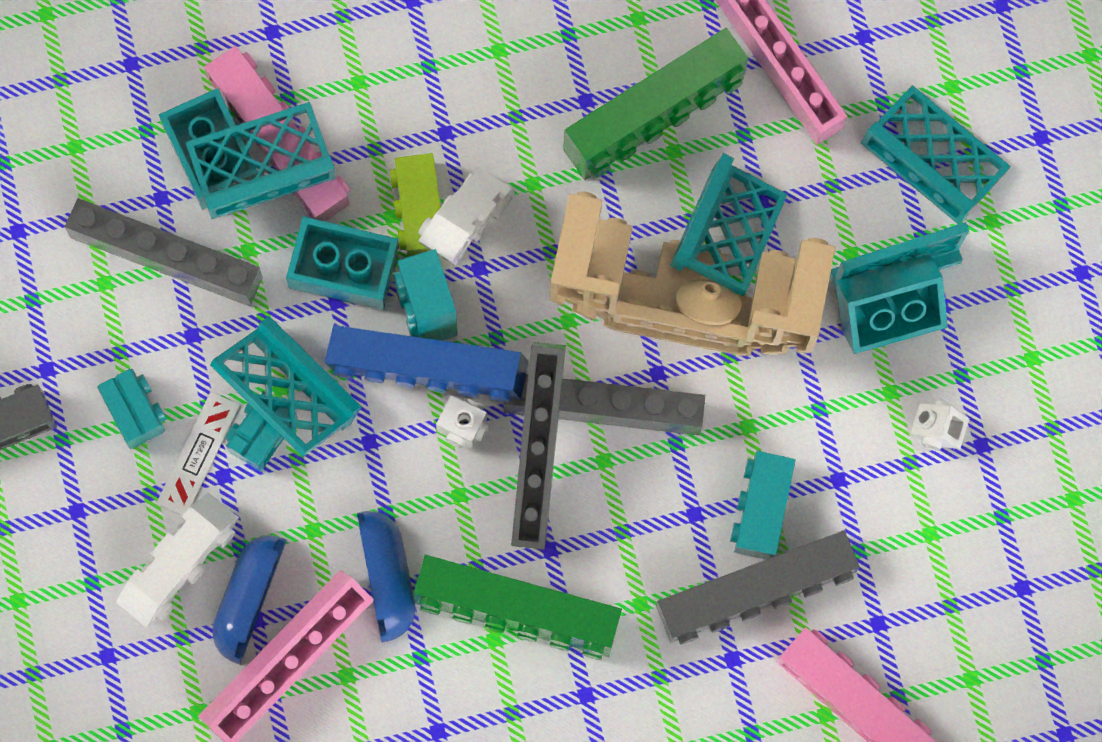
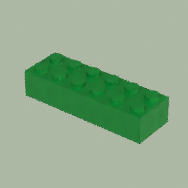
M727 27L564 129V152L584 180L591 176L594 178L600 177L610 169L609 165L618 159L624 161L630 158L637 151L636 148L644 142H647V144L655 142L663 135V130L671 125L674 127L682 125L690 118L689 114L696 109L705 110L717 100L715 97L725 91L729 94L738 89L743 84L742 80L746 72L748 56Z
M426 554L414 590L415 603L421 606L420 610L433 615H439L440 611L453 614V620L465 624H472V620L486 623V629L498 633H504L505 629L518 632V638L530 642H536L537 638L550 641L549 646L563 651H569L570 647L583 650V656L596 660H601L602 656H610L622 608Z

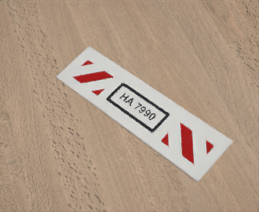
M210 392L156 504L181 515L189 509L240 404Z

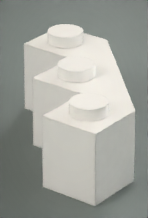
M481 168L475 173L471 172L459 190L453 196L450 194L433 219L428 217L424 221L418 232L421 235L418 241L430 251L436 249L438 256L456 266L471 241L473 240L477 243L493 218L496 220L500 218L515 192L511 187Z
M209 493L189 507L181 517L183 522L172 534L168 532L150 553L152 556L150 561L144 566L142 571L137 569L128 579L116 601L118 605L145 627H148L157 618L162 621L168 616L174 607L171 601L176 592L187 582L194 584L205 570L202 564L207 555L219 545L222 548L225 547L235 535V531L232 529L239 517Z

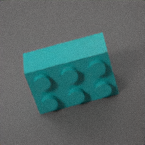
M218 88L158 114L202 210L207 209V204L185 142L236 126ZM236 135L230 138L226 147L242 154L246 145L241 135ZM209 145L195 149L198 159L208 164H211L218 149ZM223 152L216 167L231 174L239 159ZM244 162L236 177L249 181L255 179L258 171L256 167ZM201 167L203 175H205L207 169ZM212 172L207 182L209 192L213 193L224 189L228 179Z
M302 216L286 276L288 287L384 311L400 250L399 240L394 237Z
M434 249L398 260L399 271L394 273L396 292L401 308L406 311V324L410 336L441 341L458 336L456 309L437 250Z
M930 254L836 280L842 333L854 354L948 328L943 276Z

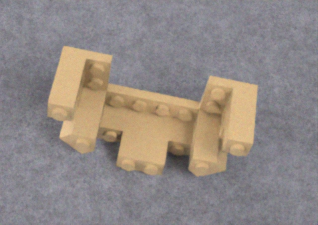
M577 192V195L569 193L550 282V301L558 305H564L565 301L573 304V312L590 320H596V316L604 319L603 326L614 331L739 356L751 355L752 349H761L760 353L764 355L786 354L787 348L797 347L796 351L799 353H812L819 336L835 246L828 245L826 240L820 238H809L808 241L802 240L797 259L788 257V253L780 250H770L769 253L762 252L753 298L746 297V293L744 296L738 294L742 307L739 316L735 320L723 325H706L687 318L676 305V294L682 285L694 280H710L686 266L681 271L669 266L680 240H671L670 243L663 241L656 278H651L650 274L638 270L626 273L624 268L633 226L627 225L625 220L619 218L600 219L602 200L596 199V195L589 192ZM717 249L723 262H726L728 254L721 253V250ZM709 251L699 253L696 260L708 266L715 264Z

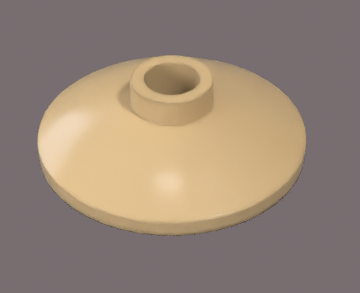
M712 280L687 282L678 289L676 294V305L681 313L701 324H727L735 320L741 312L742 303L738 294Z

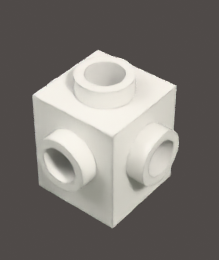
M451 395L436 423L437 432L447 436L445 440L458 448H464L465 445L473 448L476 440L479 442L483 441L490 424L486 423L487 412L483 411L484 407L480 403L472 399L466 398L464 402ZM468 422V424L462 425L461 423Z
M935 401L934 404L920 403L910 434L921 440L923 447L933 451H940L941 447L960 449L970 418L956 410L951 404L943 401Z

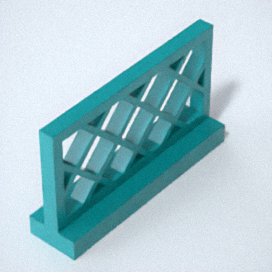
M913 85L878 122H875L867 130L861 142L865 148L957 224H961L973 208L1011 167ZM910 98L914 99L921 105L922 114H907L905 103ZM888 121H901L903 135H892L883 126ZM908 121H923L925 134L909 135ZM930 121H940L946 126L947 134H931ZM910 142H926L928 155H916L911 150ZM932 142H948L950 155H934ZM954 142H966L971 146L972 155H956ZM935 162H951L952 176H942L936 171ZM957 162H973L974 175L959 176ZM979 162H990L999 171L995 175H981ZM960 183L976 184L977 194L972 200L961 192Z
M310 102L185 142L211 220L336 179L332 159L327 151ZM307 113L310 123L305 133L289 127L293 117ZM272 125L280 129L273 144L257 137L262 127ZM312 130L315 138L309 136ZM285 132L301 139L294 153L278 146ZM241 135L249 139L242 154L226 147L231 137ZM307 141L319 147L322 157L309 161L300 157L299 154ZM254 142L270 149L263 164L247 157ZM209 145L218 149L211 164H208L198 159L195 149ZM223 152L239 159L231 174L216 167ZM275 152L291 159L286 169L277 171L268 167ZM244 162L260 169L255 179L245 181L236 177ZM201 167L207 169L205 175H203ZM212 172L228 179L224 189L213 193L209 192L207 182Z
M722 153L709 174L669 266L679 271L686 266L733 292L744 296L787 194L733 166L732 163L735 158ZM731 178L742 182L746 191L735 194L730 184ZM766 195L776 200L774 207L764 209L758 196ZM750 198L756 211L744 213L738 200ZM730 202L736 215L725 218L719 206L720 204ZM759 217L764 231L753 233L748 220ZM740 222L745 235L734 238L728 224ZM720 226L726 240L714 242L709 229ZM749 241L754 255L743 257L737 244ZM729 246L735 260L723 262L717 249ZM709 251L715 264L708 266L696 260L698 254ZM738 266L743 275L742 283L731 278L727 268Z
M966 222L841 262L839 267L831 269L830 278L836 295V280L928 254L932 257L939 271L961 264L963 258L959 249L969 233Z
M270 316L261 321L256 330L214 358L210 364L302 457L340 429L344 430L350 426L362 407ZM254 343L264 353V357L248 354V346ZM228 360L242 362V372L231 371L224 363ZM249 363L264 365L265 376L249 374ZM271 367L279 368L287 375V379L271 377ZM249 382L265 385V395L255 394L249 388ZM272 386L288 388V399L273 397ZM294 389L302 390L310 398V402L295 400ZM272 405L287 407L289 418L278 417L272 411ZM295 409L311 411V422L295 419ZM318 412L325 413L334 423L332 425L318 423ZM296 428L311 430L312 440L305 444L296 435Z

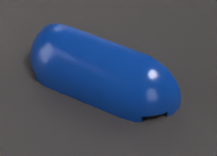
M376 511L359 512L357 517L381 642H388L402 636L411 626L415 616V600L400 529L387 515Z
M272 535L258 537L250 541L238 556L213 623L215 646L222 656L231 662L239 665L242 663L287 539Z

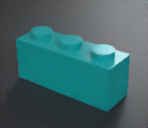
M756 451L754 460L747 459L743 478L749 479L747 492L741 490L737 504V510L742 511L740 523L734 522L730 542L736 543L734 553L761 559H769L776 556L796 459L762 451Z

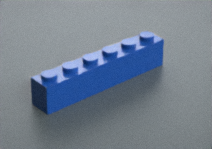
M333 325L324 363L334 371V375L341 378L352 379L353 375L365 376V380L373 383H384V379L396 381L397 385L406 388H415V384L426 385L427 389L434 392L445 393L447 389L458 390L459 394L467 397H478L479 393L490 395V398L496 401L509 402L510 398L521 400L529 361L521 352Z

